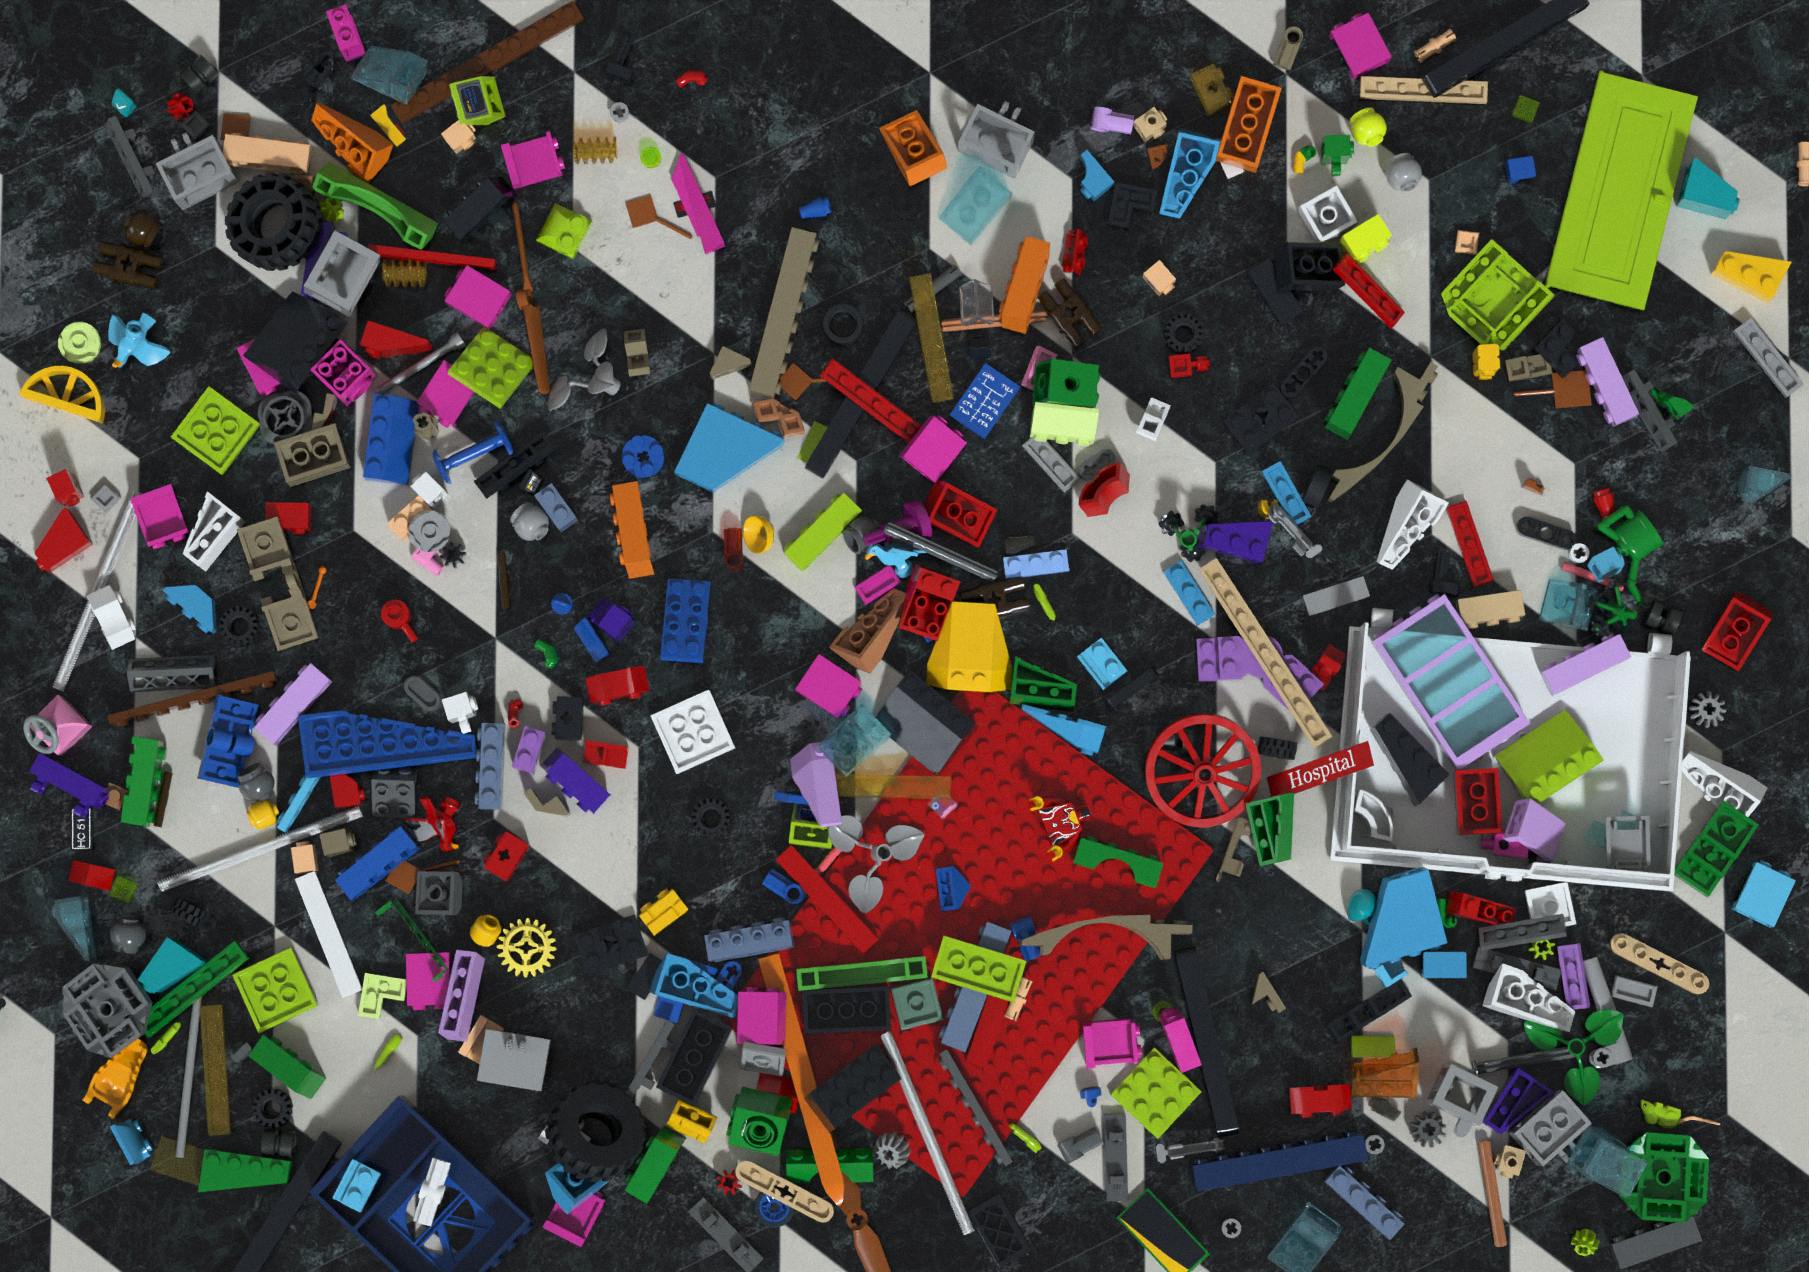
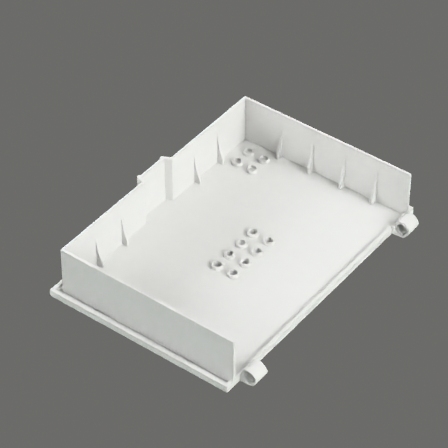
M1373 608L1370 628H1368L1369 622H1365L1361 627H1349L1339 751L1369 741L1374 766L1336 780L1330 861L1419 868L1423 866L1428 870L1483 874L1485 879L1498 880L1501 876H1505L1506 881L1516 882L1522 881V878L1673 891L1682 780L1681 767L1684 753L1691 657L1690 651H1686L1678 656L1670 655L1672 635L1649 633L1647 653L1629 652L1631 658L1553 696L1540 674L1545 671L1544 666L1554 661L1557 664L1564 662V656L1575 652L1576 655L1584 652L1583 647L1474 638L1530 722L1529 725L1461 769H1499L1503 833L1500 834H1505L1515 801L1523 799L1494 758L1496 754L1565 709L1604 759V761L1539 803V805L1566 824L1554 861H1551V864L1538 862L1529 864V859L1493 855V850L1481 849L1482 837L1495 838V834L1457 836L1453 771L1455 769L1371 643L1375 640V634L1383 629L1388 632L1393 628L1391 624L1394 610ZM1402 631L1382 645L1403 677L1406 678L1466 637ZM1468 644L1410 682L1409 686L1431 718L1491 679L1492 676L1472 646ZM1495 683L1434 724L1456 757H1458L1518 718V715ZM1388 713H1391L1450 774L1417 806L1413 805L1408 792L1403 788L1398 775L1393 771L1388 758L1382 752L1370 731ZM1358 790L1371 793L1383 803L1393 824L1392 842L1387 843L1368 838L1366 821L1360 815L1353 812ZM1606 816H1649L1651 868H1646V860H1642V868L1615 869V860H1611L1612 867L1607 869ZM1617 821V830L1638 829V821ZM1502 841L1500 844L1501 849H1508L1509 842Z

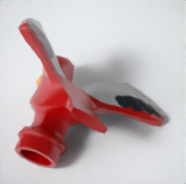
M429 797L420 798L419 800L426 810L427 817L425 819H404L403 823L406 829L418 842L439 835L440 849L442 851L457 849L459 846L452 843V837L456 830L452 816L454 812L458 811L459 802L452 798L443 797L442 802H440L441 808L439 811L433 806Z

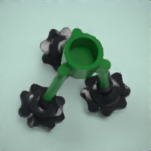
M1202 504L1200 508L1195 509L1196 516L1194 520L1199 522L1194 530L1189 528L1181 532L1182 528L1180 526L1184 525V521L1181 519L1180 513L1174 514L1173 511H1169L1167 514L1161 515V521H1159L1158 525L1162 528V533H1168L1169 536H1173L1176 533V536L1180 537V543L1182 544L1180 545L1182 550L1181 556L1187 558L1189 562H1193L1194 559L1199 561L1206 552L1204 548L1196 546L1197 534L1203 525L1218 524L1217 517L1219 512L1214 511L1215 508L1212 505L1206 506Z

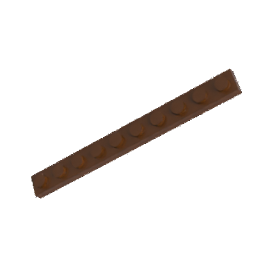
M571 1L393 103L391 107L403 125L451 97L449 84L480 76H488L582 22L584 18L574 1Z

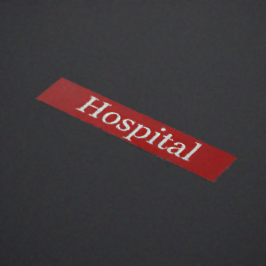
M1369 741L1267 777L1271 797L1289 793L1296 794L1374 766Z

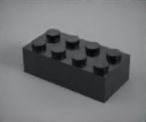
M889 987L803 990L805 1034L891 1030Z
M694 1009L656 1088L696 1106L733 1028Z
M875 1044L809 1093L804 1099L830 1133L902 1078L877 1044Z

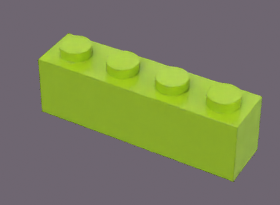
M845 493L841 496L839 494L834 496L829 502L831 506L826 511L824 509L819 511L814 517L816 521L811 526L807 524L799 532L801 536L796 541L792 539L784 547L786 549L784 555L802 573L846 530L851 521L862 514V510Z

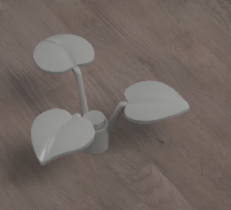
M605 328L599 330L590 338L584 350L585 359L587 361L593 359V363L598 367L589 384L569 381L567 376L559 378L553 384L548 396L549 411L561 407L567 401L572 385L586 387L591 394H598L604 391L610 395L617 393L621 383L620 380L613 376L612 364L610 362L602 364L598 362V357L602 356L607 345V330Z
M845 815L841 816V825L828 826V835L831 843L840 851L850 852L855 844L871 850L870 855L876 861L875 865L868 871L866 876H855L850 881L848 887L849 896L861 912L867 913L877 905L883 893L882 881L878 877H871V874L881 865V862L889 860L891 856L901 861L912 858L919 848L924 833L911 826L897 825L886 832L885 840L887 844L869 845L858 841L863 835L860 821L855 817Z

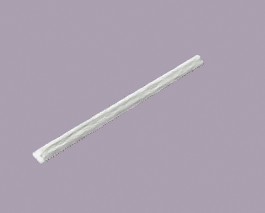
M132 491L133 493L130 497L133 498L141 495L142 493ZM131 500L127 503L128 506L125 508L126 511H124L125 513H123L124 516L121 518L119 528L116 530L117 533L114 535L115 538L112 540L111 548H109L108 555L105 557L106 560L103 562L104 565L101 567L102 570L99 572L98 580H96L95 587L92 589L93 592L106 587L105 585L109 583L107 580L111 578L109 575L113 573L111 570L115 568L113 566L116 565L114 563H117L115 560L118 561L116 559L119 558L117 555L122 551L120 548H123L122 546L124 545L122 543L126 541L124 538L128 536L126 533L129 534L127 531H130L128 528L131 529L129 526H132L130 523L135 519L133 516H136ZM87 602V607L84 609L85 612L82 614L83 617L80 619L81 622L77 626L78 629L75 631L76 634L73 636L72 644H69L70 649H67L66 659L62 661L61 671H58L59 676H56L57 681L53 683L55 686L52 687L64 691V686L67 684L65 681L69 679L67 676L71 674L69 671L73 669L71 666H74L73 664L76 662L75 659L78 657L77 654L80 652L79 649L82 647L81 644L84 642L83 639L86 637L85 634L88 632L89 624L93 620L92 617H95L89 602Z
M359 806L358 808H353V810H348V812L345 810V813L343 812L342 814L340 812L338 816L336 814L335 817L332 815L333 818L331 816L330 819L327 817L328 819L325 818V821L322 819L323 821L320 820V822L317 821L318 823H312L313 825H307L308 827L305 825V828L302 827L301 829L300 827V830L297 828V831L296 829L295 832L292 830L290 834L287 832L285 836L282 834V836H277L275 839L272 838L270 841L267 840L265 843L262 842L260 845L257 843L255 847L252 845L250 849L248 847L247 850L244 848L245 851L243 849L242 852L239 850L240 852L237 851V854L234 852L235 854L232 853V855L229 854L230 856H224L225 858H219L220 860L217 858V861L214 860L215 862L213 860L212 863L209 861L210 864L208 862L207 865L204 863L202 867L199 865L197 869L194 867V869H189L187 872L184 871L182 874L179 873L177 876L174 875L172 878L169 876L167 880L164 878L162 882L159 880L158 886L161 891L177 887L212 872H217V870L225 869L305 837H310V835L318 834L350 820L363 817Z
M890 1031L882 1034L881 1038L884 1040L883 1043L886 1045L885 1048L888 1050L887 1053L890 1055L891 1063L902 1078L899 1082L905 1095H907L906 1098L909 1100L908 1103L911 1105L910 1108L913 1110L914 1118L917 1120L916 1122H919L917 1125L921 1127L919 1130L923 1132L922 1137H925L924 1142H927L926 1145H928L927 1148L930 1150L929 1153L932 1155L931 1158L934 1160V1165H936L935 1168L938 1170L937 1173L940 1172L938 1175L942 1177L940 1179L942 1180V1185H945L943 1187L947 1190L945 1192L949 1195L948 1198L951 1200L950 1203L953 1205L952 1208L955 1210L954 1213L957 1215L958 1223L962 1225L960 1226L961 1230H964L962 1233H964L963 1235L969 1234L974 1229L967 1212H965L966 1209L963 1207L964 1205L961 1202L958 1190L955 1187L950 1172H948L949 1169L946 1167L947 1164L944 1162L945 1159L942 1157L943 1154L940 1152L941 1150L938 1147L935 1135L931 1127H929L930 1124L927 1122L928 1119L925 1117L926 1114L923 1112L924 1109L921 1107L922 1104L919 1102L920 1100L917 1097L918 1095L915 1092L912 1080L908 1072H906L907 1069L904 1067L905 1064L902 1062L903 1059L900 1057L899 1049L896 1047L897 1045H894L896 1044L895 1040H892L894 1037L890 1035Z

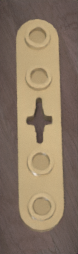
M1616 934L1610 940V949L1618 956L1691 993L1703 994L1709 988V980L1703 973L1626 934ZM1649 958L1653 960H1660L1662 958V963L1670 967V969L1661 967L1657 970L1656 964L1650 961Z
M745 1160L737 1165L735 1170L736 1176L747 1185L819 1222H827L833 1217L834 1208L827 1200L752 1161ZM774 1185L782 1188L785 1185L789 1186L788 1191L794 1194L795 1197L789 1195L780 1196L781 1191L775 1188Z

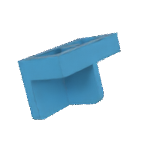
M1424 952L1421 978H1467L1466 952Z

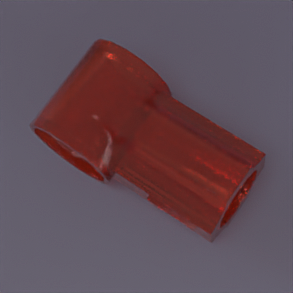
M742 528L724 529V563L731 572H738L744 566ZM733 556L740 559L739 563L735 566L728 563L729 559Z

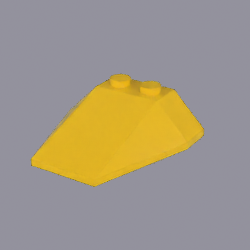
M953 601L944 621L939 639L936 641L927 663L926 683L930 686L947 690L981 692L1011 690L1013 668L996 605L993 603Z

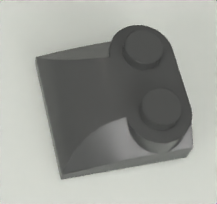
M417 871L415 914L457 915L462 905L463 886L459 872Z

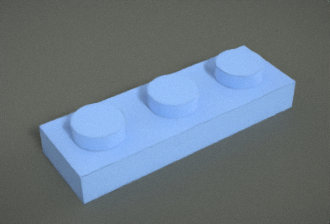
M1067 550L1003 558L1006 579L1069 572Z

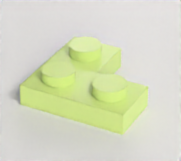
M365 973L358 1016L380 1019L384 998L405 1001L407 991L406 979Z

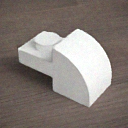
M1151 397L1136 434L1156 442L1171 405Z

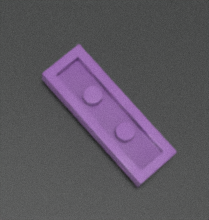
M1580 943L1557 946L1566 1004L1573 1010L1589 1008L1590 1002Z

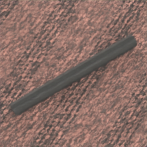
M888 522L884 527L883 532L983 579L994 582L997 578V570L894 523Z

